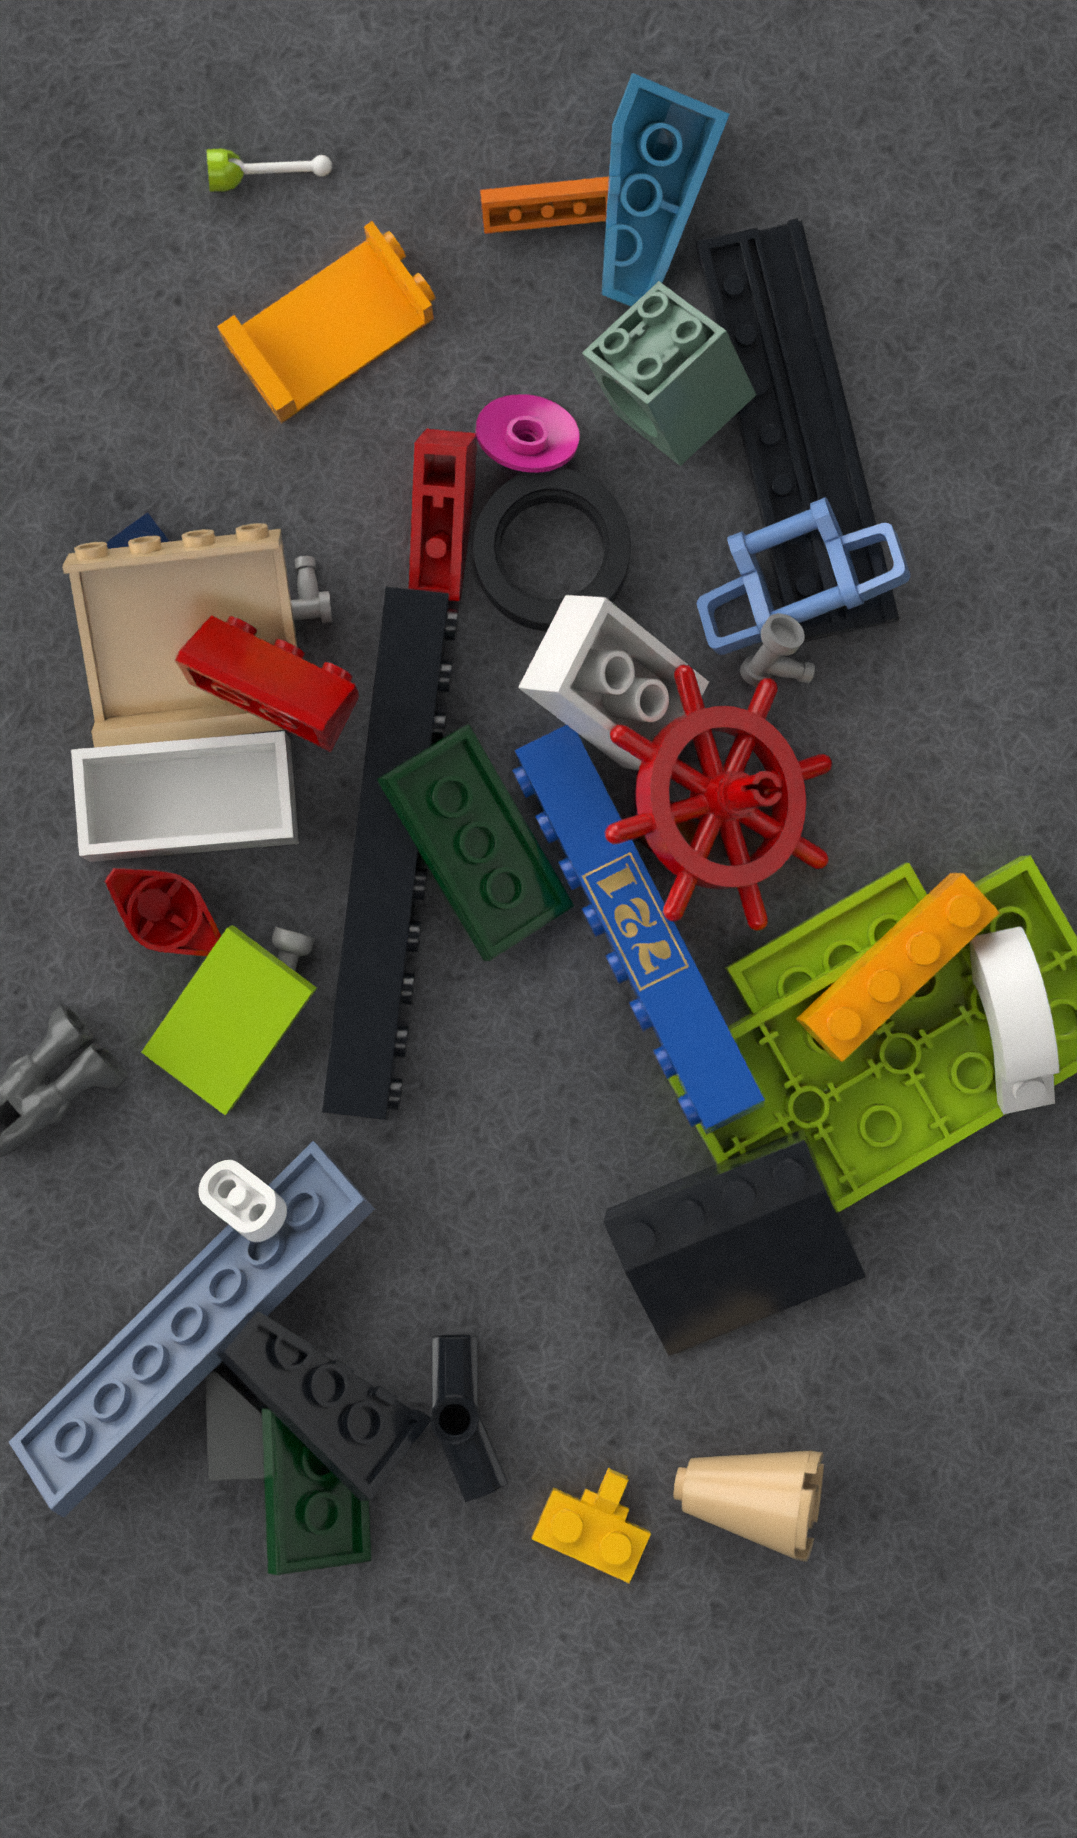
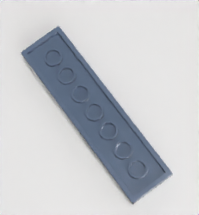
M312 1141L268 1185L283 1198L287 1207L285 1221L274 1236L265 1241L252 1242L228 1224L9 1441L12 1449L53 1512L64 1518L222 1361L215 1352L248 1312L259 1311L268 1316L375 1210L332 1158L316 1142Z

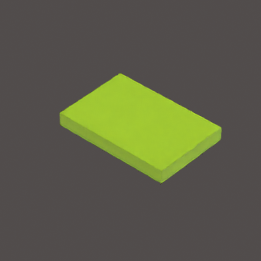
M231 925L224 931L141 1053L222 1114L227 1115L312 997L317 987L234 925Z

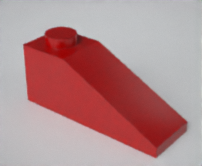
M426 429L414 442L409 589L449 593L451 601H460L462 596L475 490L476 433Z

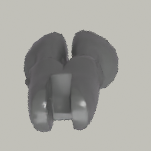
M61 1004L49 1017L47 1035L32 1054L25 1055L15 1062H11L7 1073L0 1080V1115L11 1105L21 1115L20 1118L0 1134V1157L6 1156L25 1145L50 1124L60 1122L70 1109L72 1100L90 1087L96 1086L111 1090L121 1085L128 1078L125 1068L110 1051L100 1044L92 1043L59 1078L49 1084L45 1083L46 1077L53 1068L94 1039V1035L89 1027L65 1004Z

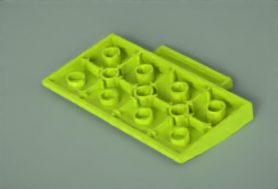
M1031 855L1014 859L973 883L1000 912L976 936L1020 926L1024 930L1042 976L1053 1020L1060 1072L1054 1074L1055 1086L1077 1073V936ZM910 863L900 865L725 967L750 1011V1014L727 1027L765 1102L764 1107L707 1135L700 1123L695 1125L717 1164L804 1129L837 1209L840 1212L1004 1116L997 1103L994 1053L990 1029L981 998L972 981L970 942L843 1062L832 1058L796 1020L803 1011L927 895ZM676 1075L668 1079L678 1097L685 1094Z

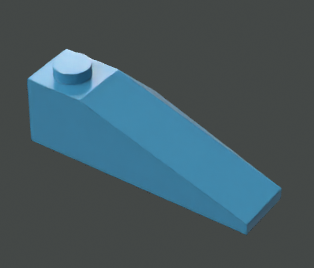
M634 73L631 74L612 124L601 293L603 296L631 307L658 281L663 283L730 115Z

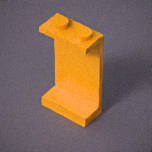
M373 221L364 226L366 241L243 325L233 315L217 326L223 342L280 423L295 415L434 320L431 302L436 298L432 289L420 273L411 276L401 262L406 258V255L397 239L390 231L382 235Z

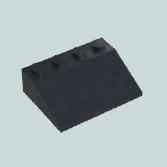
M804 1129L610 1207L606 1210L603 1221L622 1267L668 1356L866 1277Z

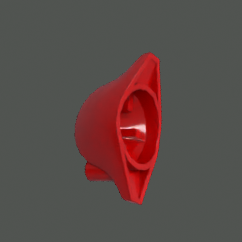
M113 868L106 878L105 884L126 929L142 946L158 952L207 957L220 939L221 934L201 894L184 877L160 870Z

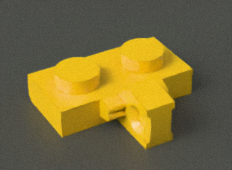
M608 1468L598 1492L595 1493L585 1488L581 1499L553 1487L531 1539L630 1583L651 1532L625 1520L629 1508L619 1504L629 1479H627L628 1476Z

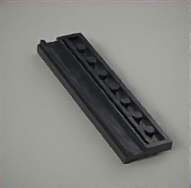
M796 218L788 220L787 224L762 230H758V227L697 241L696 251L713 321L726 330L756 393V396L736 416L763 528L811 509L810 503L825 497L831 505L843 535L875 526L876 521L802 220L799 221ZM818 529L769 548L782 607L838 585L826 545ZM881 542L849 552L859 585L888 572ZM891 589L864 601V604L852 609H848L845 605L799 624L804 631V642L890 622L894 623L899 620L893 590Z

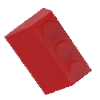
M211 615L179 650L175 662L190 685L329 752H332L360 697L357 686L351 683L353 676L346 670L329 662H324L322 668L305 661L303 660L305 653L298 647L281 639H276L274 645L256 637L257 629L252 625L233 616H229L225 622Z

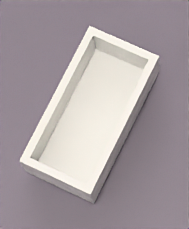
M285 731L71 750L79 856L89 862L299 844L291 740Z

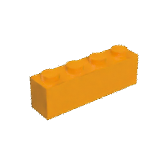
M950 873L803 1011L796 1020L832 1058L843 1062L1000 912L964 873Z

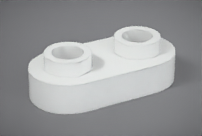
M224 1160L216 1163L204 1174L200 1182L199 1197L202 1203L249 1241H265L274 1236L282 1227L287 1214V1207L283 1198L238 1162Z

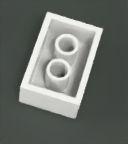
M566 595L518 688L621 767L639 770L641 760L615 745L610 739V730L617 724L626 725L652 741L671 721L685 715L675 683L674 671L678 666L688 664L607 598ZM694 670L702 696L709 681Z

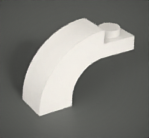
M1021 926L975 936L970 941L972 981L981 998L990 1029L994 1053L997 1103L1003 1115L1055 1104L1054 1074L1060 1073L1056 1037L1042 976L1027 936Z

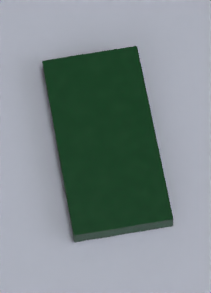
M469 724L459 728L377 779L483 961H491L574 907L572 900Z

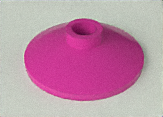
M527 394L508 395L487 404L478 415L475 429L480 447L491 459L507 468L532 473L551 471L569 462L578 449L580 439L577 423L568 411L551 400Z

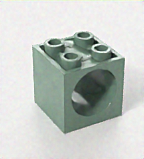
M659 281L582 352L617 416L680 466L756 396L726 330Z

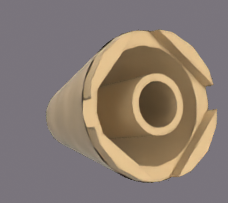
M796 1451L691 1458L687 1468L679 1467L677 1470L674 1499L682 1501V1511L795 1560L807 1562L814 1542V1538L807 1537L808 1528H813L814 1522L818 1521L824 1474V1464L820 1463L824 1455L823 1452Z

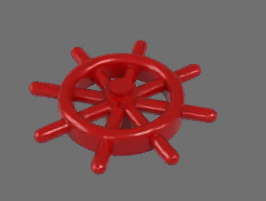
M685 664L680 665L674 671V679L685 715L671 721L652 741L626 725L617 724L610 730L611 741L641 760L636 782V807L638 815L609 825L605 830V838L611 844L616 845L645 836L656 857L667 869L676 875L663 907V914L667 920L675 922L683 917L696 886L709 889L737 888L749 927L753 930L761 931L768 924V916L758 882L774 874L791 855L814 869H822L828 864V854L802 837L801 833L806 814L804 781L828 773L832 768V760L826 754H818L798 761L786 739L772 724L766 721L778 691V686L774 679L764 678L758 683L747 710L734 706L705 708L693 668ZM712 731L724 732L735 737L723 766ZM692 739L702 773L678 759L680 752ZM753 751L762 763L765 771L748 775L744 773V770ZM670 779L691 792L690 797L670 804ZM772 806V817L756 807ZM698 818L700 822L689 845L681 835L677 824ZM740 823L764 837L760 847L751 856H749ZM719 830L730 866L717 864L707 859Z

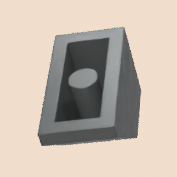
M215 1367L205 1377L209 1481L264 1479L262 1408L266 1407L223 1367Z

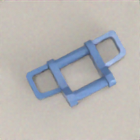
M825 497L810 503L811 509L747 535L741 531L727 537L731 554L741 577L700 596L697 600V608L708 645L717 654L724 655L762 642V626L773 614H786L794 618L798 623H801L845 605L848 609H852L864 604L866 600L905 584L910 579V571L898 534L889 523H881L843 535L831 505ZM818 529L826 545L838 585L774 610L764 574L755 554ZM881 541H887L894 561L893 568L889 572L859 585L849 552ZM747 593L756 626L720 637L714 617L716 608Z

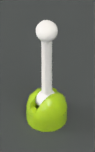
M207 149L210 192L234 189L241 183L244 174L314 172L318 176H326L332 169L331 160L324 155L316 156L313 161L244 164L240 157L231 150Z

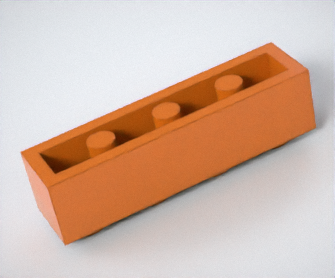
M609 177L480 190L484 233L606 221Z

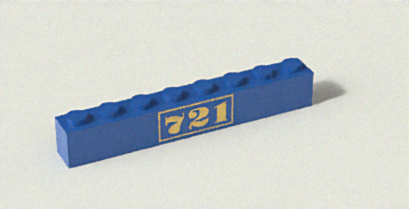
M565 725L516 749L515 753L520 766L512 770L514 777L525 798L535 794L543 810L542 813L535 815V818L548 844L558 840L566 856L565 859L558 863L571 890L581 886L590 905L581 908L595 937L605 933L613 949V952L605 955L618 983L621 984L627 980L629 981L637 999L629 1002V1005L642 1031L653 1028L661 1044L660 1047L653 1050L654 1055L667 1079L675 1075L677 1076L685 1092L677 1100L690 1126L693 1127L700 1123L707 1135L764 1107L765 1099L675 923L664 917V902L633 841L630 840L615 845L608 842L605 838L606 828L622 819L578 733L568 725Z

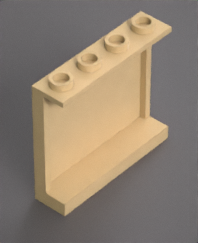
M255 523L239 526L235 529L236 534L215 536L213 530H195L182 534L181 541L161 543L159 536H143L129 540V547L108 549L105 542H91L76 546L74 548L75 553L68 554L63 564L64 574L69 573L95 720L91 731L94 748L283 730L190 685L175 662L179 650L211 615L225 622L229 616L239 618L257 629L256 637L274 645L276 639H281L298 647L281 529L268 530L267 524Z

